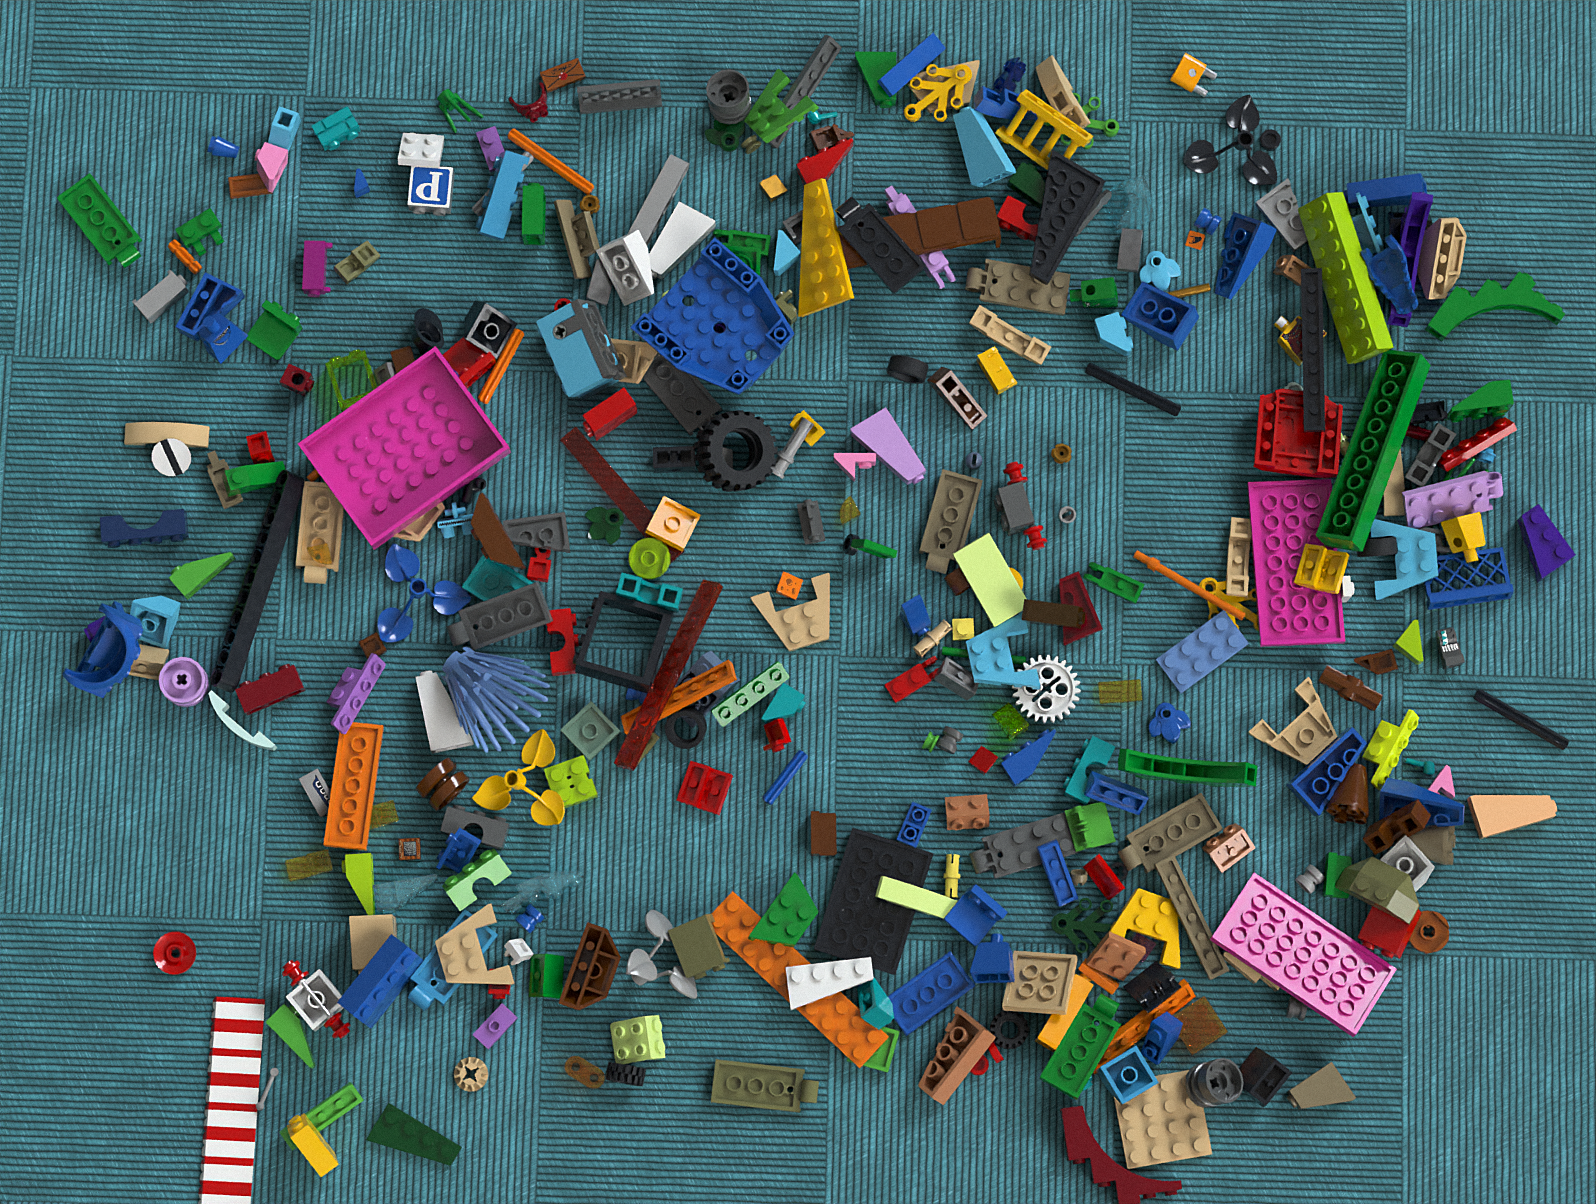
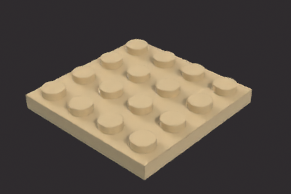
M1189 1070L1155 1076L1159 1082L1158 1084L1123 1105L1114 1097L1127 1169L1212 1154L1204 1108L1193 1103L1186 1092L1185 1080Z

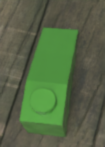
M231 552L186 563L183 566L179 565L171 571L169 579L188 600L236 558Z
M283 1004L266 1023L313 1069L316 1065L302 1021L298 1017L299 1012L293 1005L288 1007Z

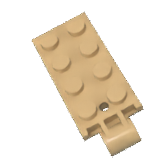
M304 481L296 569L305 567V583L326 584L327 569H334V572L339 570L344 508L326 483ZM317 555L321 556L319 560L315 559Z

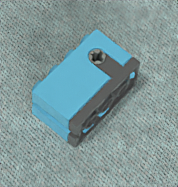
M576 299L536 321L539 327L537 328L538 333L545 341L546 352L553 360L554 371L560 377L562 390L568 397L575 398L578 396V398L586 399L627 377L595 302Z

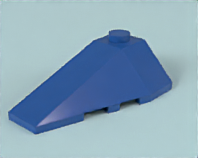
M1233 212L1225 230L1224 238L1227 240L1225 249L1221 253V256L1224 258L1222 267L1218 270L1215 294L1228 299L1233 298L1269 249L1276 233V228L1262 221Z
M1387 777L1380 790L1379 820L1419 800L1431 815L1426 826L1437 825L1438 827L1463 825L1465 805L1411 782Z

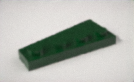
M390 1103L387 1104L366 1139L373 1143L452 1166L462 1149L458 1144Z

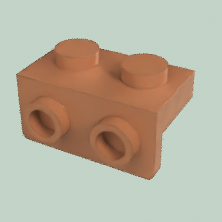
M987 794L945 797L947 830L989 827Z

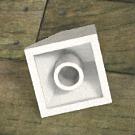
M1406 835L1380 859V861L1409 874L1415 892L1426 883L1435 867Z

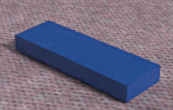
M1055 839L1036 847L1057 906L1060 907L1077 900L1078 896L1058 841Z

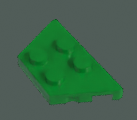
M795 872L750 933L748 939L753 941L755 939L763 940L771 944L781 943L784 946L794 947L812 923L819 911Z

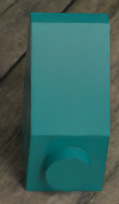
M782 683L762 716L761 721L769 723L776 719L793 717L796 712L801 713L806 705V702H804L805 695Z
M874 977L873 980L865 982L857 988L860 1015L863 1020L880 1030L894 1019L892 1002Z

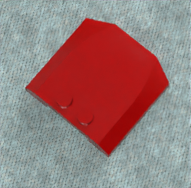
M1278 389L1274 393L1265 396L1264 394L1260 395L1253 467L1262 471L1324 479L1337 477L1343 406L1335 404L1329 400L1328 396L1324 395L1325 432H1304L1303 391Z

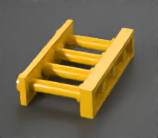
M1027 89L1021 92L1016 99L1021 107L1007 128L1002 126L995 132L1002 142L1011 144L1046 170H1048L1050 159L1047 156L1061 134L1071 138V143L1063 154L1068 159L1072 157L1078 146L1085 147L1093 138L1090 133ZM1031 110L1037 114V120L1023 140L1014 132L1027 111ZM1048 122L1054 126V132L1040 152L1031 143L1043 124Z

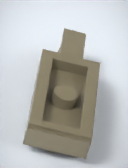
M215 450L207 453L211 462L207 466V471L224 510L243 502L241 494L227 496L222 476L224 471L230 468L225 459L219 461Z

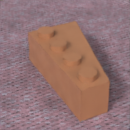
M957 1006L952 1022L948 1023L945 1029L946 1034L942 1043H938L935 1049L937 1053L933 1061L929 1062L918 1084L924 1092L942 1105L946 1103L996 1038L972 1016Z

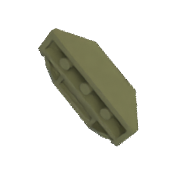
M1374 857L1346 867L1335 885V888L1409 925L1420 907L1410 875Z

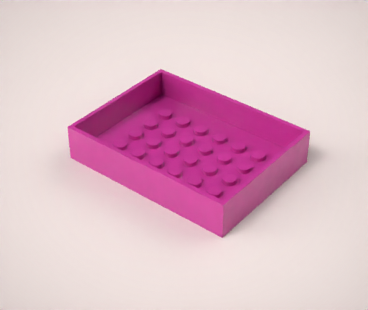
M436 346L298 443L300 449L374 550L511 453L510 447Z

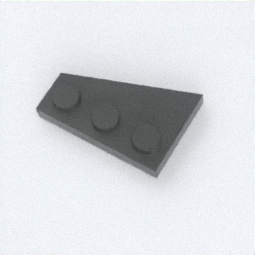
M565 512L503 521V527L514 545L571 553Z

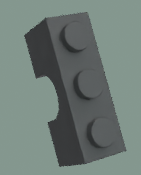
M1436 423L1404 474V477L1420 487H1424L1433 473L1438 460L1446 452L1456 433Z
M453 805V808L447 806L440 830L442 834L450 835L451 832L455 834L459 828L466 830L469 826L477 825L483 829L481 841L483 845L500 850L504 849L510 828L509 823H506L507 819L494 816V819L485 817L486 813L476 810L473 813L465 811V807Z

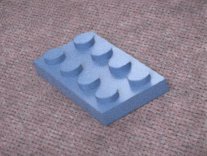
M1223 610L1158 657L1156 661L1181 694L1249 643Z

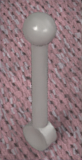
M277 1068L270 1070L271 1076L260 1102L256 1104V1109L259 1111L264 1109V1101L274 1078L279 1074Z

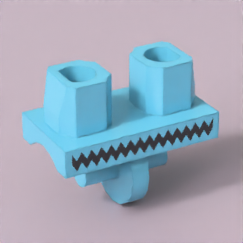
M456 502L452 503V509L444 510L445 516L453 515V517L438 519V528H441L444 538L454 537V526L462 525L463 535L472 534L471 520L473 514L458 516V514L466 513L465 507L457 508Z

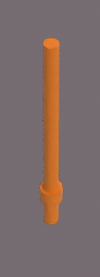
M1138 550L1133 557L1146 564L1147 568L1153 572L1156 570L1241 621L1245 617L1246 613L1160 564L1158 559L1150 558Z

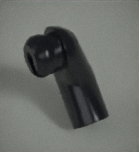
M478 477L466 484L461 502L471 504L473 494L486 488L487 483L485 479Z

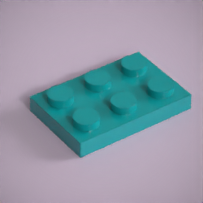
M482 555L463 584L462 589L481 601H486L530 585L533 582L508 566L495 563L490 558L486 559Z

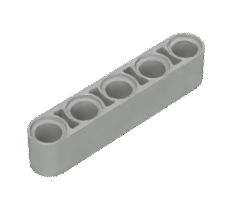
M672 154L668 157L628 234L639 230L646 246H648L685 177L690 163Z

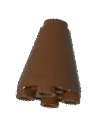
M1354 763L1349 768L1345 778L1338 785L1330 801L1327 803L1326 811L1334 816L1335 822L1345 824L1346 821L1360 825L1366 823L1369 815L1368 779L1366 767L1361 764Z

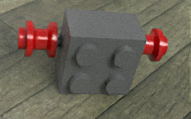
M1016 461L1007 464L1006 469L1003 470L1004 474L1009 475L1010 481L1007 483L1008 486L998 488L995 500L993 501L996 511L1001 512L1000 524L1003 532L1007 531L1008 536L1022 532L1023 535L1028 536L1030 541L1026 544L1027 548H1032L1035 551L1045 547L1044 544L1047 543V538L1041 537L1040 532L1043 530V526H1036L1034 524L1035 520L1023 483L1027 482L1028 479L1021 474V470L1024 468L1023 464H1018Z

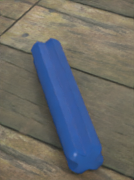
M799 750L763 796V800L766 803L773 804L808 758L806 753Z

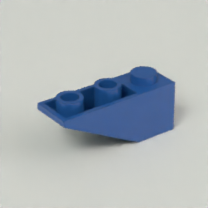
M1048 729L1038 735L1039 739L1035 742L1028 741L1020 746L1021 751L1014 754L1011 752L1002 758L1003 762L1000 767L1013 787L1032 776L1056 733L1055 729L1051 732Z

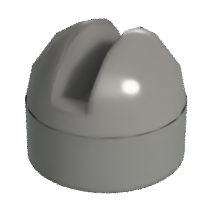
M1065 506L1059 510L1058 516L1062 522L1071 523L1076 518V512L1072 507ZM1068 511L1071 512L1070 515H1067L1066 517L1062 518V515Z

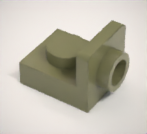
M789 289L786 293L784 291L779 293L775 300L787 322L792 325L797 321V309L790 302L786 303L793 296V292Z

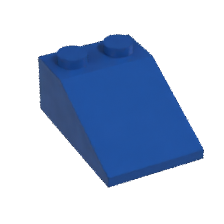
M1145 282L1141 283L1121 314L1124 319L1160 343L1177 351L1199 319L1195 306Z

